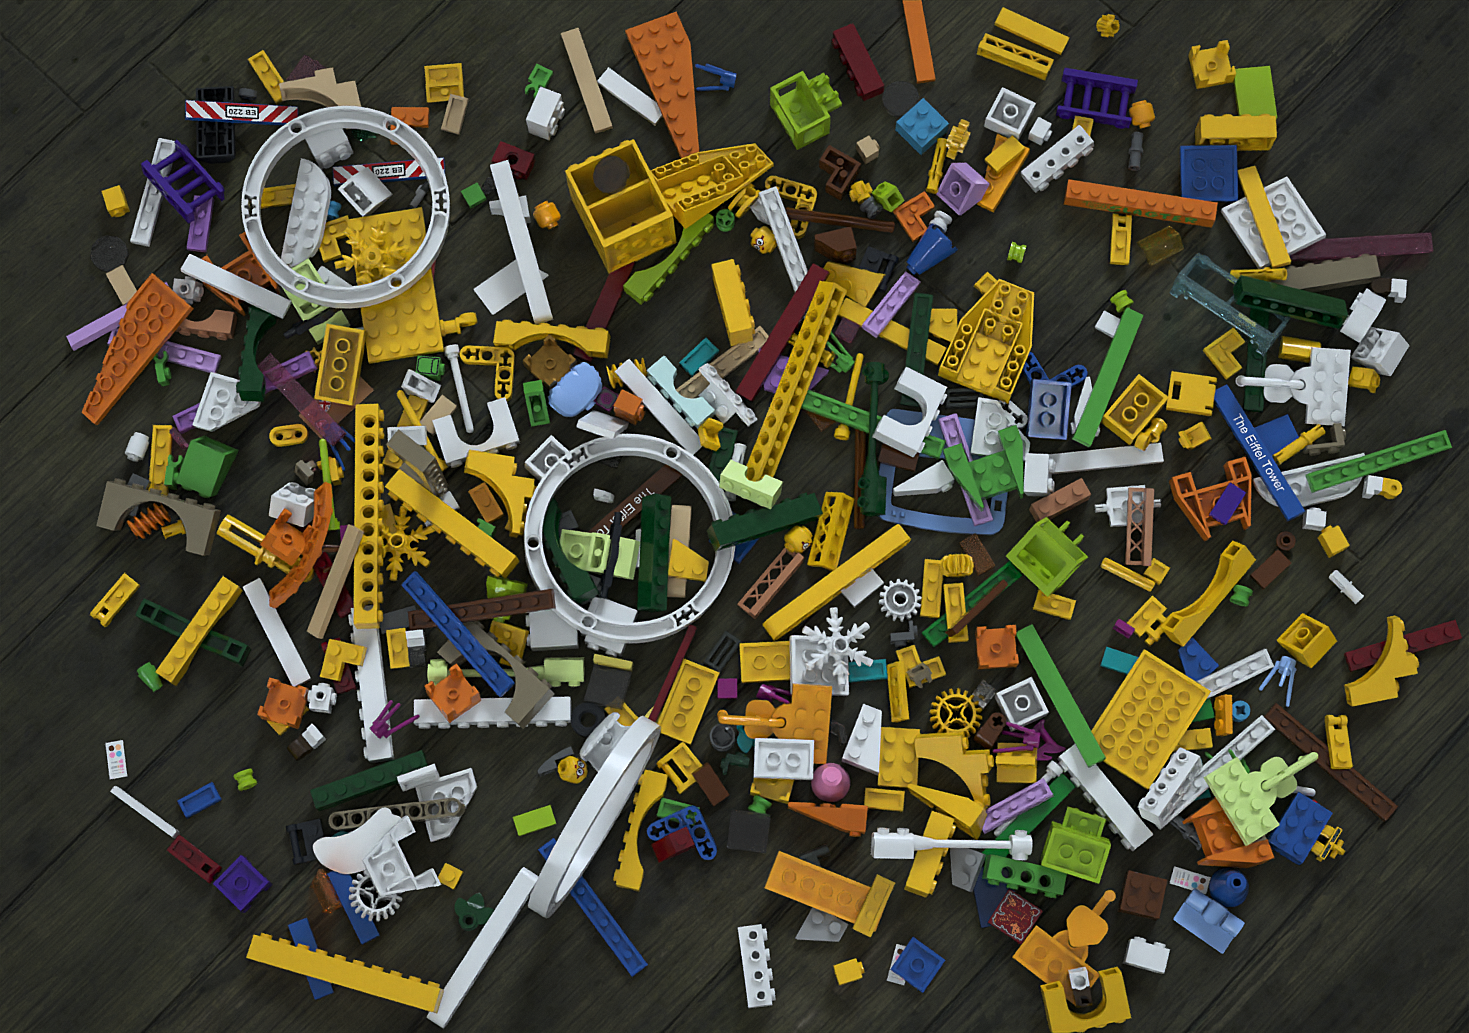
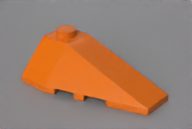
M788 802V809L849 833V836L861 837V834L866 832L868 806L841 804L839 808H836V805L830 803L816 806L815 803Z

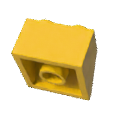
M1302 613L1277 639V642L1296 660L1312 668L1337 640L1328 626Z

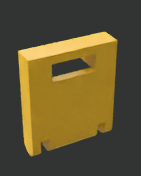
M1172 371L1166 410L1212 416V410L1205 408L1213 409L1216 390L1214 383L1217 382V378ZM1173 385L1181 386L1179 400L1172 399Z

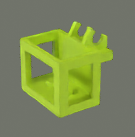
M801 71L770 88V105L797 150L829 134V113L841 107L842 102L838 97V92L833 91L828 75L825 76L824 73L808 80L805 73ZM796 81V89L779 96L780 89Z
M1045 517L1034 524L1006 557L1048 597L1069 579L1088 556L1077 547L1084 538L1082 534L1072 542L1063 533L1069 527V521H1066L1058 528Z
M1067 807L1062 824L1054 821L1051 823L1040 858L1041 865L1099 884L1111 847L1109 839L1101 837L1106 818L1100 817L1097 814L1092 815L1079 811L1078 808Z

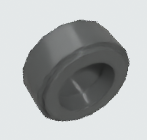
M240 88L238 96L245 100L257 99V91Z

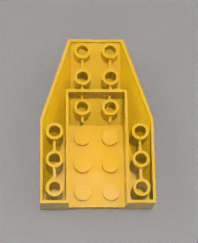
M754 143L697 152L652 169L650 172L671 213L686 229L772 168L774 163Z
M998 279L961 318L941 363L938 376L1009 404L1032 348L1034 292Z

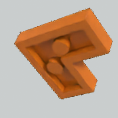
M392 107L391 116L404 122L409 127L429 128V107ZM391 125V130L396 129V126ZM390 140L391 145H399L396 142Z
M924 191L893 210L894 215L912 242L921 238L927 230L920 217L933 210L935 206Z

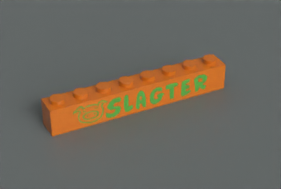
M1068 179L1063 205L1212 228L1216 218L1218 203Z

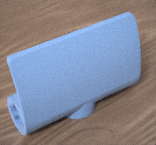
M1196 888L1192 890L1173 918L1174 921L1222 954L1245 924V922L1227 911L1228 909L1214 899H1210Z

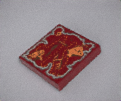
M1008 889L987 923L1021 945L1042 913V910Z

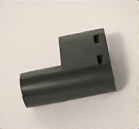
M824 844L800 854L799 858L821 867L818 860L829 856L830 851L827 845Z

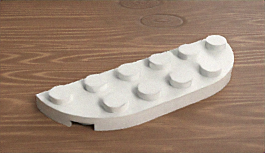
M302 158L281 260L290 268L313 257L322 243L331 199L330 182L322 169L315 163Z
M1361 453L1284 471L1282 474L1303 507L1332 501L1350 494L1358 486L1362 477L1312 493L1305 475L1365 456V454ZM1260 477L1254 478L1252 482L1261 497L1278 507Z

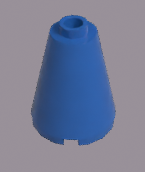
M933 223L928 226L906 261L908 263L906 268L913 275L916 273L922 274L958 250L956 246L952 248V242L938 228L933 229L935 227Z
M1222 868L1215 872L1210 879V895L1224 907L1238 906L1244 902L1249 892L1247 878L1241 871L1235 868Z

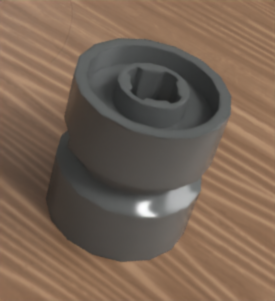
M717 724L711 729L710 743L716 751L721 753L727 752L734 747L735 732L728 724Z

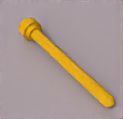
M861 353L856 355L845 402L853 406L864 358ZM841 423L835 429L834 437L839 440H849V427Z
M399 390L397 396L413 426H422L405 393ZM427 436V445H424L426 451L436 458L441 471L446 470L448 466L445 460L438 457Z

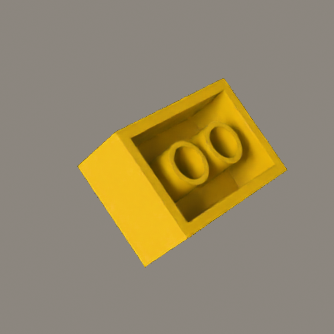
M1138 374L1104 414L1101 423L1131 446L1139 433L1146 428L1166 404L1169 397Z

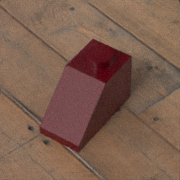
M687 826L651 844L659 863L695 847Z

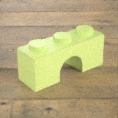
M730 460L721 473L719 488L755 502L760 506L772 509L781 495L783 482L766 474L760 481H750L747 479L748 467Z

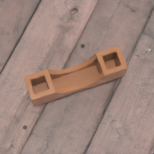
M215 310L209 318L203 321L194 322L185 319L175 332L186 336L198 334L202 338L214 336L219 340L234 339L237 316L231 311Z

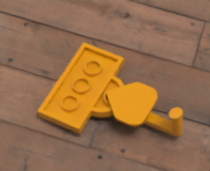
M793 683L792 698L789 704L784 703L775 709L767 700H752L746 706L745 716L728 715L726 710H720L717 713V718L720 724L744 725L745 734L752 739L768 738L774 733L779 739L814 740L813 764H826L832 686Z
M1107 890L1093 910L1083 905L1075 907L1067 918L1068 930L1060 931L1053 937L1036 925L1012 957L1045 983L1060 981L1064 988L1066 999L1076 1006L1068 970L1086 967L1090 988L1099 978V973L1086 964L1085 960L1088 956V945L1100 943L1108 931V925L1100 917V914L1109 902L1115 900L1116 895L1114 891Z

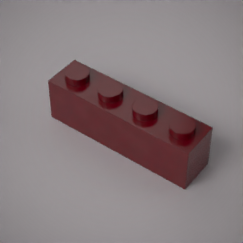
M851 23L833 31L831 43L834 49H838L840 53L839 59L842 65H846L848 69L847 75L850 81H854L856 85L854 88L858 97L861 96L863 101H866L884 93V84L854 24Z

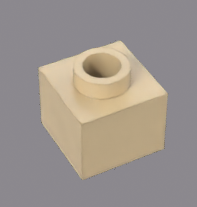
M867 136L856 143V150L865 164L878 157L880 147L875 139L872 140L870 136Z

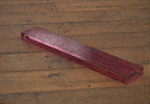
M271 353L258 365L262 373L331 446H334L347 434Z

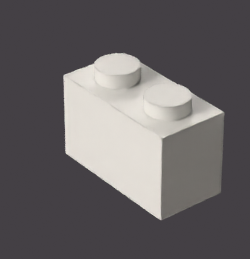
M1134 937V939L1128 940L1123 964L1163 974L1170 949H1166L1165 944L1154 942L1152 945L1146 943L1144 938Z

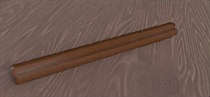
M785 208L788 219L845 227L851 226L852 228L890 233L894 231L895 227L894 222Z
M855 429L854 528L864 529L865 515L860 514L857 500L861 496V488L858 486V481L861 475H863L866 463V432Z

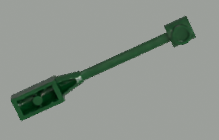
M868 362L862 370V374L865 376V383L871 385L868 457L863 475H861L858 481V486L861 488V496L858 498L857 504L860 507V514L869 517L886 514L887 477L879 475L876 439L872 437L877 427L878 385L886 383L889 378L885 364L880 362Z

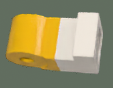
M1368 475L1364 479L1362 498L1370 499L1376 494L1382 495L1387 499H1394L1402 492V485L1394 479Z

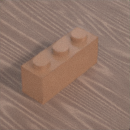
M1080 478L1031 504L1029 510L1036 522L1045 517L1051 520L1089 500L1091 493L1083 479Z

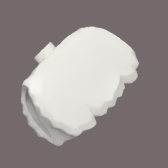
M617 712L608 715L593 730L580 750L581 758L586 762L589 761L597 772H599L615 746L631 727L623 726L617 721L620 717V714Z

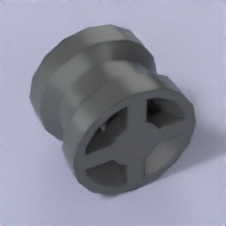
M874 196L869 197L860 206V210L866 212L869 219L875 218L883 209V206L876 202Z

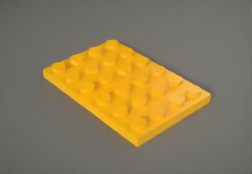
M1144 649L1091 731L1106 757L1103 762L1149 790L1211 691Z

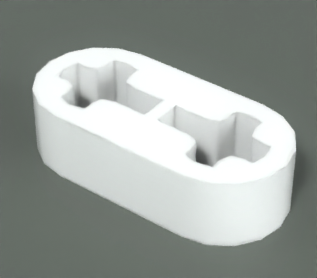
M1001 400L998 401L1003 406L1007 404ZM1009 401V404H1007L1009 412L1004 411L1014 422L1016 419L1012 415L1016 418H1023L1022 424H1016L1018 429L1021 430L1027 424V415L1013 402Z

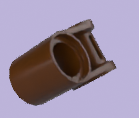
M993 713L977 732L973 740L985 749H991L1005 727V716L1001 713ZM998 718L1001 719V721H1000L1001 726H1000V725H997V726L995 727V726L993 725L994 721H993L992 719H994V720H997Z

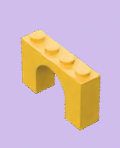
M1114 967L1098 971L1102 987V1000L1095 1010L1086 1014H1078L1068 1009L1064 988L1060 981L1040 985L1050 1032L1081 1033L1087 1031L1088 1028H1102L1109 1023H1122L1126 1019L1131 1018L1120 969Z

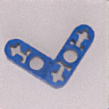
M1030 352L1027 359H1031L1029 364L1033 368L1029 370V365L1025 362L1022 370L1028 382L1031 384V374L1033 372L1041 374L1042 378L1040 380H1049L1035 355ZM1075 365L1051 378L1049 381L1065 379L1067 382H1071L1070 377L1075 375L1076 370L1078 372L1082 371V378L1079 376L1073 378L1072 389L1085 381L1087 369L1082 365Z
M696 806L685 807L651 823L647 828V835L650 839L660 840L668 834L687 826L695 846L703 859L711 860L717 854L715 841L701 811ZM688 810L696 812L697 814L695 815L696 822L700 820L701 823L691 827L690 824H693L694 822L691 817H687V815L689 814ZM670 818H677L679 820V827L671 828L668 823ZM664 821L665 827L669 832L666 833L665 829L659 832V836L652 834L653 826L660 828L663 826L661 822ZM701 827L705 830L706 834L703 838L696 837L694 833L696 828ZM709 838L710 841H707L706 844L709 848H713L712 855L704 854L705 845L704 843L699 845L698 842H703Z

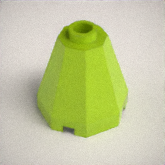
M490 575L486 582L488 599L526 593L528 584ZM511 616L498 617L493 620L505 623V619L510 620Z

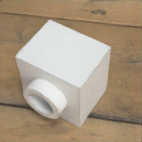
M1038 117L1029 133L1028 139L1039 145H1042L1044 140L1048 141L1052 134V131H1050L1051 123Z
M1320 508L1307 509L1303 514L1302 529L1317 531L1324 529L1326 512L1321 511Z

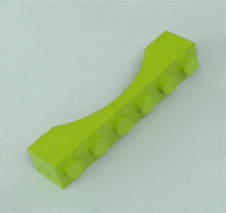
M708 213L688 228H683L682 236L674 251L656 266L635 272L623 285L624 292L641 305L644 301L648 302L653 296L652 292L665 283V278L668 274H673L678 267L677 264L689 256L691 248L693 246L697 247L702 240L701 237L713 229L714 217Z

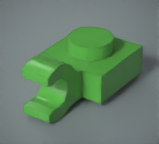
M163 351L164 357L162 359H158V354L153 359L156 362L155 369L158 383L161 386L170 385L169 379H171L170 369L165 366L169 359V354Z
M169 455L164 485L168 489L177 490L178 468L182 466L184 458L179 455L178 461L173 462L174 457Z

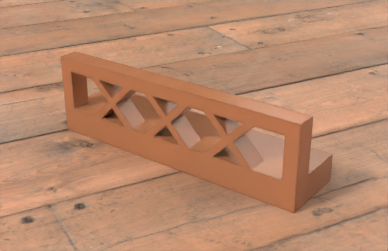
M1128 487L1126 565L1151 566L1153 488ZM1133 492H1143V500L1138 505L1132 500ZM1138 509L1142 513V520L1136 524L1132 520V513ZM1136 528L1142 533L1141 539L1137 543L1131 539V533ZM1135 548L1141 552V561H1130V552Z
M784 548L737 605L756 619L804 562V557L800 553H790ZM786 553L793 557L788 565H782V557ZM781 569V574L776 579L770 580L771 570ZM768 583L769 588L765 593L758 594L757 587L760 584ZM748 598H756V603L751 609L744 605Z

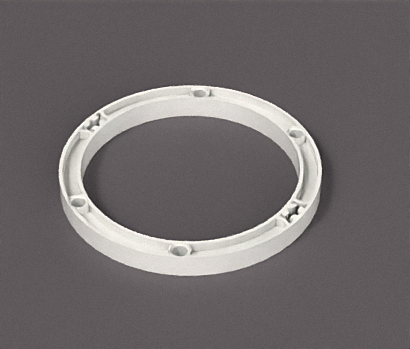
M335 106L314 110L282 126L269 137L255 155L248 169L242 191L241 208L245 232L255 257L266 273L293 295L308 302L332 308L350 309L376 305L390 300L412 287L425 275L437 259L444 245L450 221V199L446 177L437 156L428 143L415 130L399 119L381 111L358 106ZM394 125L396 129L388 130L387 127ZM294 128L302 129L299 133L292 132ZM343 128L371 131L389 138L404 148L416 160L425 174L433 201L431 222L427 234L412 258L400 269L381 280L350 287L318 283L292 270L271 248L261 223L263 189L270 172L279 159L294 145L312 135ZM442 196H443V211H444V212L440 211V207H439V204H440V199H439V197H442ZM249 201L252 202V205H253V209H252V215H253V216H251V217H250V214H249V210H250ZM394 281L401 282L399 287H394L391 284ZM298 284L306 285L303 290L296 289Z
M619 434L613 439L607 437L597 438L574 448L561 457L548 470L535 489L528 507L524 529V550L528 570L538 591L554 589L556 609L552 610L577 630L598 639L617 643H644L659 640L688 627L710 608L727 580L734 558L735 546L715 553L713 567L705 584L688 603L678 610L650 621H613L594 615L581 608L562 591L553 578L545 559L542 544L543 521L550 501L571 475L590 463L614 456H641L665 463L687 477L705 499L713 521L722 519V521L728 520L733 515L724 490L719 488V482L710 470L699 459L683 448L660 438L640 434ZM673 451L676 457L669 458L666 452ZM572 457H574L575 459L579 458V462H572ZM535 540L538 542V546L531 548L528 542ZM691 610L692 613L688 616V619H682L677 626L676 621L681 618L682 614L685 616ZM585 619H589L592 621L593 625L591 627H585L582 624V621Z
M641 716L631 725L615 746L583 795L552 849L533 888L528 908L545 918H549L566 899L602 845L634 790L656 746L661 732L660 725L645 716Z

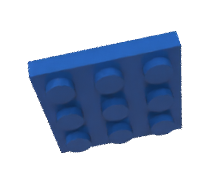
M1237 145L1180 146L1181 197L1210 202L1238 201Z

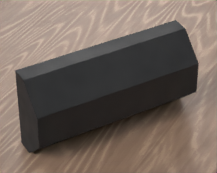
M234 87L196 88V101L234 103ZM196 121L197 159L199 161L215 164L227 163L235 159V123Z

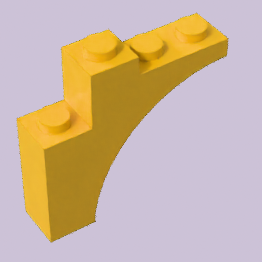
M469 449L466 455L464 473L482 479L496 491L503 501L508 514L509 537L517 538L524 529V521L521 520L522 514L526 513L527 503L525 502H529L532 499L537 488L534 485L535 479L512 476L515 475L517 464L514 463L515 457Z
M1387 617V639L1383 652L1376 664L1361 678L1344 685L1347 704L1357 706L1397 698V692L1400 688L1395 678L1418 674V658L1414 654L1406 652L1408 644L1406 639L1403 638L1402 632L1405 630V627L1399 617Z
M964 732L918 734L914 738L916 758L935 760L956 772L968 786L974 801L978 800L985 806L984 809L986 811L988 806H990V795L986 793L988 776L984 775V773H989L992 769L991 767L994 766L993 755H990V749L966 751L969 747V742Z

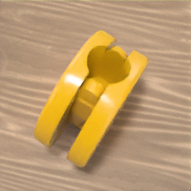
M752 183L744 187L728 206L730 211L740 207L735 214L738 218L744 216L759 197L758 193L761 191H756Z

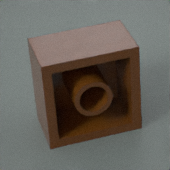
M1128 870L1125 873L1117 911L1155 921L1158 920L1162 909L1167 879Z

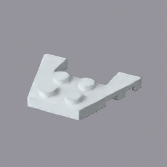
M407 815L362 859L379 896L441 885L433 868L414 877L398 841L416 832Z

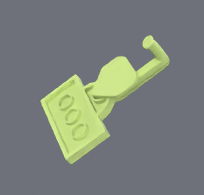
M1312 752L1305 756H1299L1298 761L1289 767L1282 758L1273 757L1261 765L1260 772L1254 771L1249 774L1238 757H1235L1203 778L1243 843L1247 846L1279 826L1269 808L1274 804L1276 797L1284 798L1296 790L1297 781L1293 775L1316 761L1319 755L1316 752Z

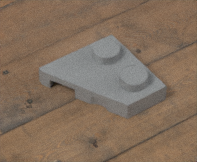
M950 848L952 884L973 892L986 855L971 848Z
M812 907L795 939L839 942L848 924L831 914Z

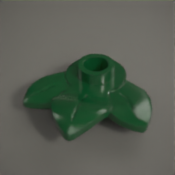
M481 893L473 895L468 901L458 898L455 903V912L460 917L459 924L466 931H472L478 925L486 924L494 912L493 908L484 907V899ZM472 918V924L467 925L466 919Z

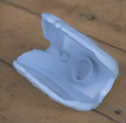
M586 362L572 367L571 371L566 373L564 377H561L557 385L549 391V405L565 417H574L584 409L590 410L596 404L594 400L597 395L602 392L599 372L595 370L594 366H590Z

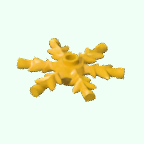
M378 220L376 230L371 227L373 237H369L372 241L369 246L364 245L365 239H360L359 231H356L354 234L347 227L343 233L350 240H347L346 243L355 245L353 249H360L361 254L358 257L351 254L352 258L342 255L344 260L336 261L334 265L336 269L346 267L345 271L347 272L353 265L356 269L359 263L363 264L365 269L359 272L362 275L356 282H361L360 285L372 283L371 277H374L371 272L373 268H378L379 276L383 273V278L397 271L388 268L390 264H383L385 257L392 260L391 256L401 258L400 253L409 252L407 244L397 247L398 242H395L390 248L387 245L385 250L379 248V244L384 242V240L380 239L387 234V231H383L385 221ZM369 253H374L375 259H369ZM400 281L393 282L394 286L400 283Z
M400 506L399 517L394 515L397 525H393L397 531L391 534L389 533V527L385 529V526L380 530V536L387 540V544L380 548V555H383L384 558L386 552L393 554V557L388 560L391 563L386 568L387 571L391 570L389 577L391 581H397L398 571H403L399 563L403 562L400 558L403 553L408 554V560L412 558L415 566L419 562L427 568L431 561L423 557L426 552L416 551L418 547L411 548L410 543L412 541L419 543L418 539L427 540L428 537L425 535L433 533L435 530L431 528V525L424 529L423 525H420L416 532L412 529L411 534L406 535L404 530L409 527L406 523L411 517H406L407 509L403 506ZM369 549L372 552L366 553V555L372 554L374 549Z

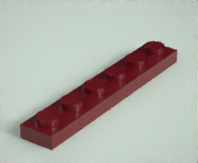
M1456 620L1403 635V638L1406 639L1408 644L1406 652L1413 654L1460 640L1462 636ZM1386 641L1344 653L1350 672L1375 665L1383 652Z

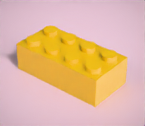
M1207 114L1200 117L1195 129L1196 146L1237 145V151L1271 150L1277 138L1276 116H1270V114H1261L1259 116H1251V114L1214 116Z
M734 259L711 264L713 281L730 345L734 346L753 341L752 334H755V324L753 316L750 314L749 301L745 296V286L741 282L739 265H735Z
M332 324L326 325L314 399L355 405L367 336L366 330Z
M932 811L923 837L936 840L952 838L956 825L953 824L954 818ZM933 847L932 849L918 850L904 890L923 897L932 894L937 883L934 877L940 874L944 863L940 860L942 856L945 857L948 848Z

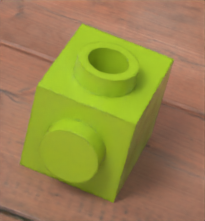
M886 181L879 184L872 192L876 202L889 212L895 210L905 201L898 188Z

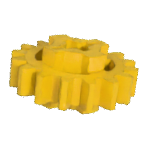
M961 119L958 127H952L945 145L949 148L946 157L955 160L958 152L963 153L971 132L967 131L970 122Z

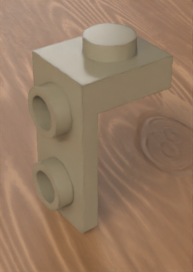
M1336 423L1330 428L1332 443L1307 445L1303 449V453H1309L1310 456H1314L1328 451L1329 454L1340 452L1345 446L1344 440H1346V431L1344 428L1342 429V424Z

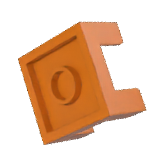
M284 508L260 545L293 566L305 549L307 540L311 538L314 529H312L311 525H308L302 533L287 523L292 513Z
M1006 625L1005 628L986 629V626L976 628L978 669L1018 666L1019 659L1018 654H1016L1015 642L1016 625Z
M457 663L449 668L450 675L438 684L434 685V682L431 681L425 685L427 695L449 723L481 701L478 690L465 679Z
M269 677L267 683L269 692L264 707L260 706L257 715L261 719L299 729L307 704L309 690L299 685L294 687L283 684L279 680Z

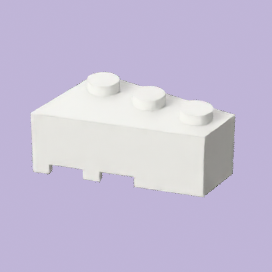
M863 704L842 757V762L875 775L879 774L881 710Z

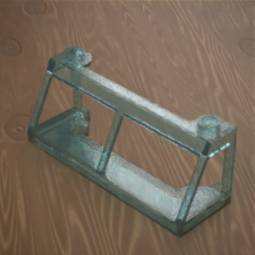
M1197 253L1176 277L1170 294L1176 298L1181 294L1185 295V299L1191 297L1251 337L1250 342L1252 344L1256 342L1258 345L1256 351L1265 356L1287 326L1291 317L1275 314L1283 322L1274 333H1271L1230 306L1234 301V295L1228 302H1224L1187 277L1194 266L1198 264L1204 269H1212L1234 285L1238 280L1213 263L1207 256Z

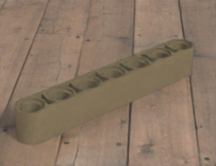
M446 798L339 811L332 813L328 822L331 828L335 830H356L367 822L379 809L384 807L389 808L392 814L399 809L401 812L400 817L403 818L407 815L411 823L455 818L464 814L465 804L456 798ZM457 802L458 810L452 813L451 806ZM434 805L439 806V812L436 815L432 814ZM418 807L420 814L414 817L412 814L413 810ZM361 814L362 821L360 824H356L355 818ZM342 816L343 823L338 827L336 820Z

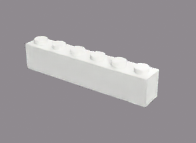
M1076 744L1058 757V765L1064 772L1067 771L1072 776L1070 778L1072 783L1077 788L1080 786L1085 792L1083 793L1085 799L1089 803H1094L1097 807L1095 810L1098 815L1107 819L1110 823L1108 826L1114 834L1118 833L1122 838L1121 843L1126 849L1134 851L1153 835L1099 767L1094 765L1088 768Z

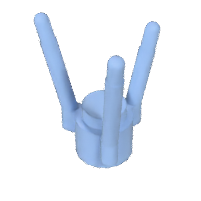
M1282 656L1280 661H1276L1273 669L1259 687V690L1262 691L1277 669L1282 674L1279 682L1280 687L1283 686L1286 676L1290 675L1286 707L1290 705L1296 661L1290 657Z

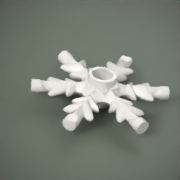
M835 607L830 608L831 619L826 618L831 625L828 629L833 632L831 637H826L825 631L821 633L817 626L814 627V630L804 626L802 633L811 636L810 642L819 641L818 645L822 643L826 645L825 651L818 650L820 654H811V657L814 659L805 665L809 671L817 665L821 669L824 661L828 664L829 657L833 656L836 659L832 665L836 666L833 676L838 674V685H845L844 674L849 675L848 670L844 667V665H848L843 661L845 655L850 657L851 662L854 658L859 667L861 662L869 667L873 663L872 659L864 656L867 653L866 651H857L858 648L851 649L849 647L851 641L857 643L856 639L865 638L862 633L870 629V626L865 622L857 628V625L854 624L851 632L848 629L847 636H842L840 631L843 627L839 626L842 623L843 617L838 618V609Z

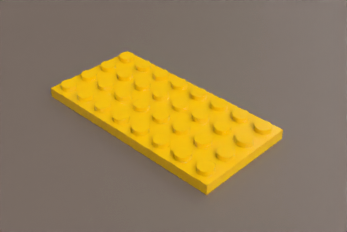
M422 207L348 219L349 229L354 234L356 231H359L360 239H365L364 245L366 246L372 243L369 238L373 237L371 227L376 230L378 220L385 221L383 231H387V234L380 239L384 240V242L379 244L381 250H385L387 245L390 248L395 242H398L397 247L408 245L409 252L400 253L401 258L391 256L392 260L387 257L383 259L384 265L390 264L388 268L395 270L400 269L412 258L427 234ZM352 245L353 254L358 257L361 254L360 249H353L355 245ZM369 253L368 258L371 260L375 259V254ZM361 263L355 269L356 279L362 275L359 272L365 269ZM432 267L419 281L400 295L376 305L361 307L363 328L367 331L366 348L369 364L444 352ZM373 268L371 271L374 277H371L372 282L383 279V273L379 276V269Z

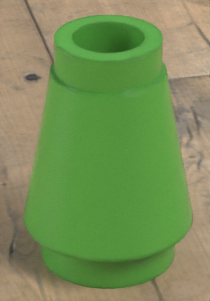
M150 662L137 670L138 677L153 692L163 686L159 675L156 673L155 666L151 665Z

